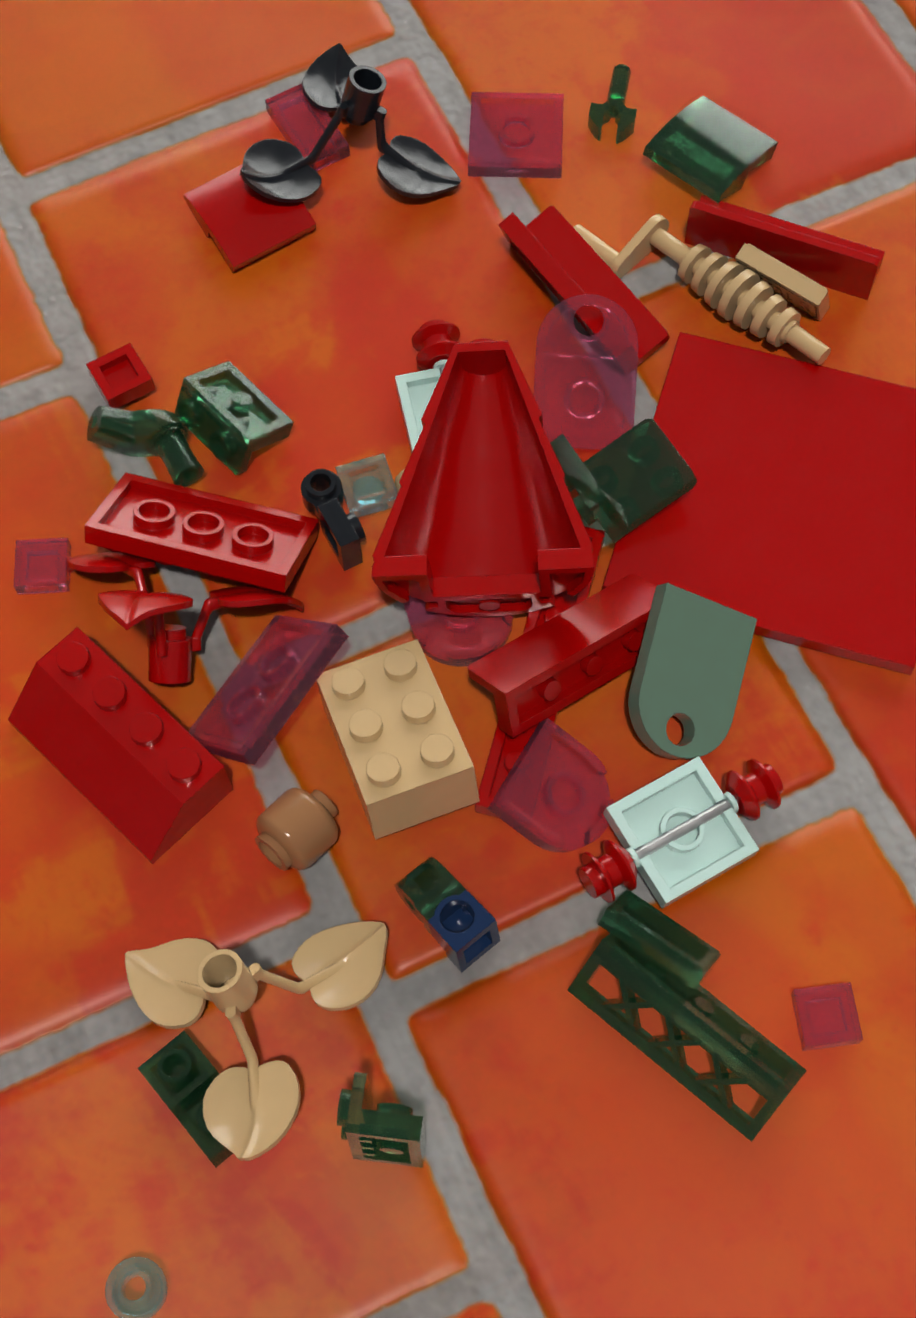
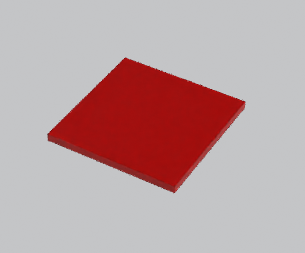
M680 332L602 590L630 574H635L655 586L669 583L756 618L755 635L911 675L916 663V388Z

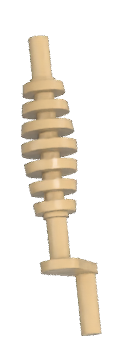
M660 214L652 216L620 253L582 225L577 224L573 227L619 278H622L651 251L657 248L679 264L678 276L685 283H691V289L699 296H704V301L712 309H717L718 315L725 320H733L734 325L744 330L750 328L751 334L758 338L766 337V341L775 347L789 343L818 365H821L831 352V348L800 327V313L793 307L787 308V301L779 294L773 295V288L765 281L760 282L758 274L751 269L745 270L743 265L735 261L728 262L726 256L718 252L712 253V250L703 244H697L692 248L688 247L667 232L669 221Z

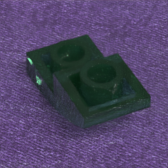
M183 1031L138 1069L217 1168L233 1153L222 1146L211 1135L206 1127L202 1109L206 1090L219 1073L189 1035Z

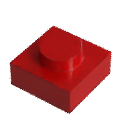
M131 343L86 364L91 378L111 411L155 390L152 377Z

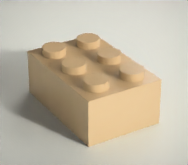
M418 639L315 675L326 716L375 840L480 802L474 765Z

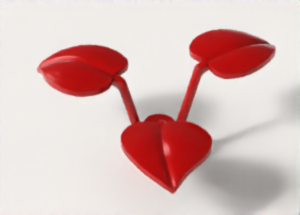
M112 551L79 555L65 560V566L69 568L70 573L75 570L88 573L123 571L135 580L137 590L101 592L98 594V603L125 630H129L144 620L147 632L148 680L153 683L183 684L191 681L192 651H201L202 635L210 614L214 610L223 607L240 608L288 604L303 612V603L300 600L275 590H264L253 585L209 591V598L204 601L192 636H187L185 626L164 624L163 613L193 607V599L177 593H149L147 591L142 568L156 567L155 560Z

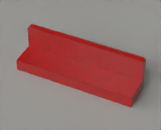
M701 195L699 201L692 202L689 209L684 243L693 246L703 244L710 248L712 252H718L734 259L744 243H749L824 287L865 300L869 298L885 251L704 195Z
M554 206L546 208L526 226L513 212L498 224L510 246L625 376L670 339L668 331Z
M630 574L470 664L467 667L469 677L494 695L500 729L514 738L636 666L656 586L635 574Z

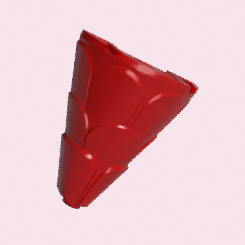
M480 338L468 343H455L421 419L423 425L422 432L399 481L401 487L373 552L372 579L380 590L401 603L408 602L409 596L421 599L425 602V611L440 614L494 617L528 613L554 606L555 595L567 590V595L575 596L591 581L594 572L592 542L566 486L565 473L543 429L542 412L508 340L494 341L492 339Z

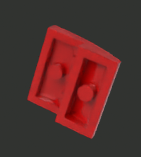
M242 165L185 193L183 197L206 237H212L232 273L314 231L316 227L314 219L303 202H278L263 197L251 189L242 180L241 175H239Z

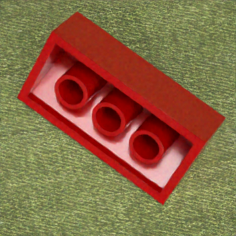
M78 627L36 662L8 718L10 724L152 864L233 790L225 766Z

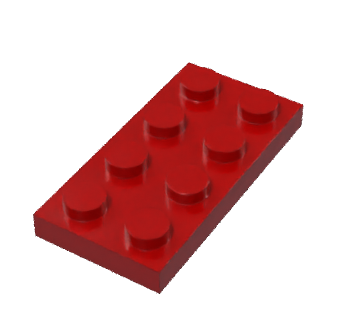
M125 472L84 525L85 543L103 547L112 552L127 553L155 560L163 565H175L203 572L212 577H223L255 585L260 589L285 593L318 537L319 519Z

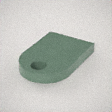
M669 583L656 586L628 699L629 715L633 728L640 740L651 751L669 759H690L704 756L722 743L733 721L757 622L756 618ZM673 715L681 721L684 728L683 738L678 745L673 744L669 740L666 732L667 722Z

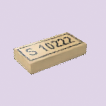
M744 243L736 255V262L743 265L745 270L751 269L758 274L760 282L765 281L773 288L774 295L779 294L789 304L818 321H821L830 308L827 288L755 246Z

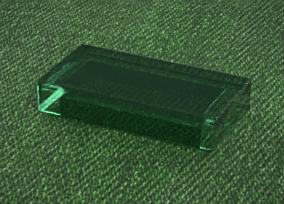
M626 890L611 904L598 925L693 990L704 980L721 955L717 949L631 891Z

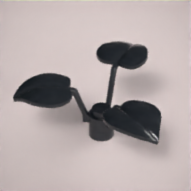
M341 43L336 44L320 55L308 68L303 78L302 91L308 102L321 111H336L311 153L303 158L299 149L286 141L278 139L261 140L253 144L246 151L239 174L251 189L268 199L283 203H298L310 199L317 193L322 183L320 175L310 166L317 161L344 117L347 122L356 126H363L369 121L375 120L377 148L384 154L377 162V173L382 181L396 193L410 198H427L454 190L461 182L451 166L425 143L403 135L395 136L390 144L386 142L384 119L387 110L380 106L387 85L386 79L375 68L363 65L357 66L348 56Z

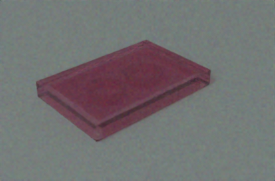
M275 615L188 732L211 754L254 766L349 636L337 624Z

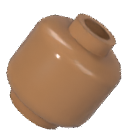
M290 788L258 816L256 826L259 835L255 838V842L266 858L279 869L286 871L291 867L296 870H305L312 866L337 841L338 827L334 817L338 814V811L332 801L319 790H314L310 794L299 788Z

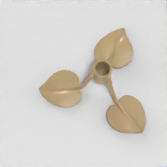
M360 921L342 924L322 930L305 940L292 958V968L298 978L302 980L300 982L263 970L259 963H253L247 967L234 951L228 949L217 950L210 942L198 938L177 939L156 947L125 953L126 973L133 997L142 1012L156 1025L166 1029L188 1027L201 1017L206 1000L212 1001L221 1012L225 1013V1016L230 1021L246 1057L247 1068L232 1067L221 1072L207 1088L202 1110L206 1127L211 1135L240 1161L253 1160L275 1147L284 1138L296 1119L301 1100L300 1084L289 1064L284 1061L275 1060L259 1066L257 1054L242 1022L241 1013L248 1010L256 999L258 993L257 982L260 980L296 994H304L310 990L315 1003L325 1010L343 1011L354 1008L373 994L382 978L388 941V929L384 923Z

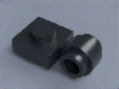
M326 469L313 470L303 479L301 484L303 503L306 509L314 513L319 519L325 538L342 568L346 571L363 563L360 542L366 540V536L355 513L345 514L341 507L343 489L340 478L332 471Z

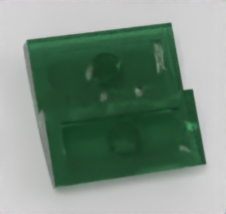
M702 96L675 115L645 146L643 155L719 203L742 188L748 172L772 158L778 142L707 97Z

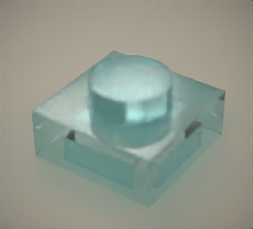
M384 453L335 467L336 475L342 483L341 490H343V497L349 513L354 512L358 518L392 508L398 492Z

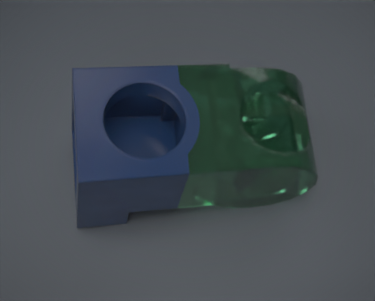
M428 857L395 884L396 891L412 913L424 923L426 930L446 951L447 957L461 973L501 941L496 919L433 857Z

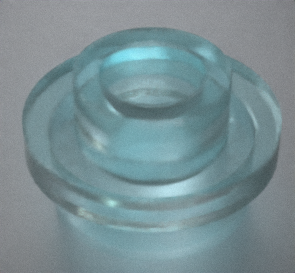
M132 1257L120 1262L109 1274L105 1286L107 1304L112 1312L120 1318H151L163 1306L168 1291L167 1279L163 1270L158 1264L144 1257ZM134 1277H142L146 1284L143 1296L137 1300H129L125 1294L127 1283Z

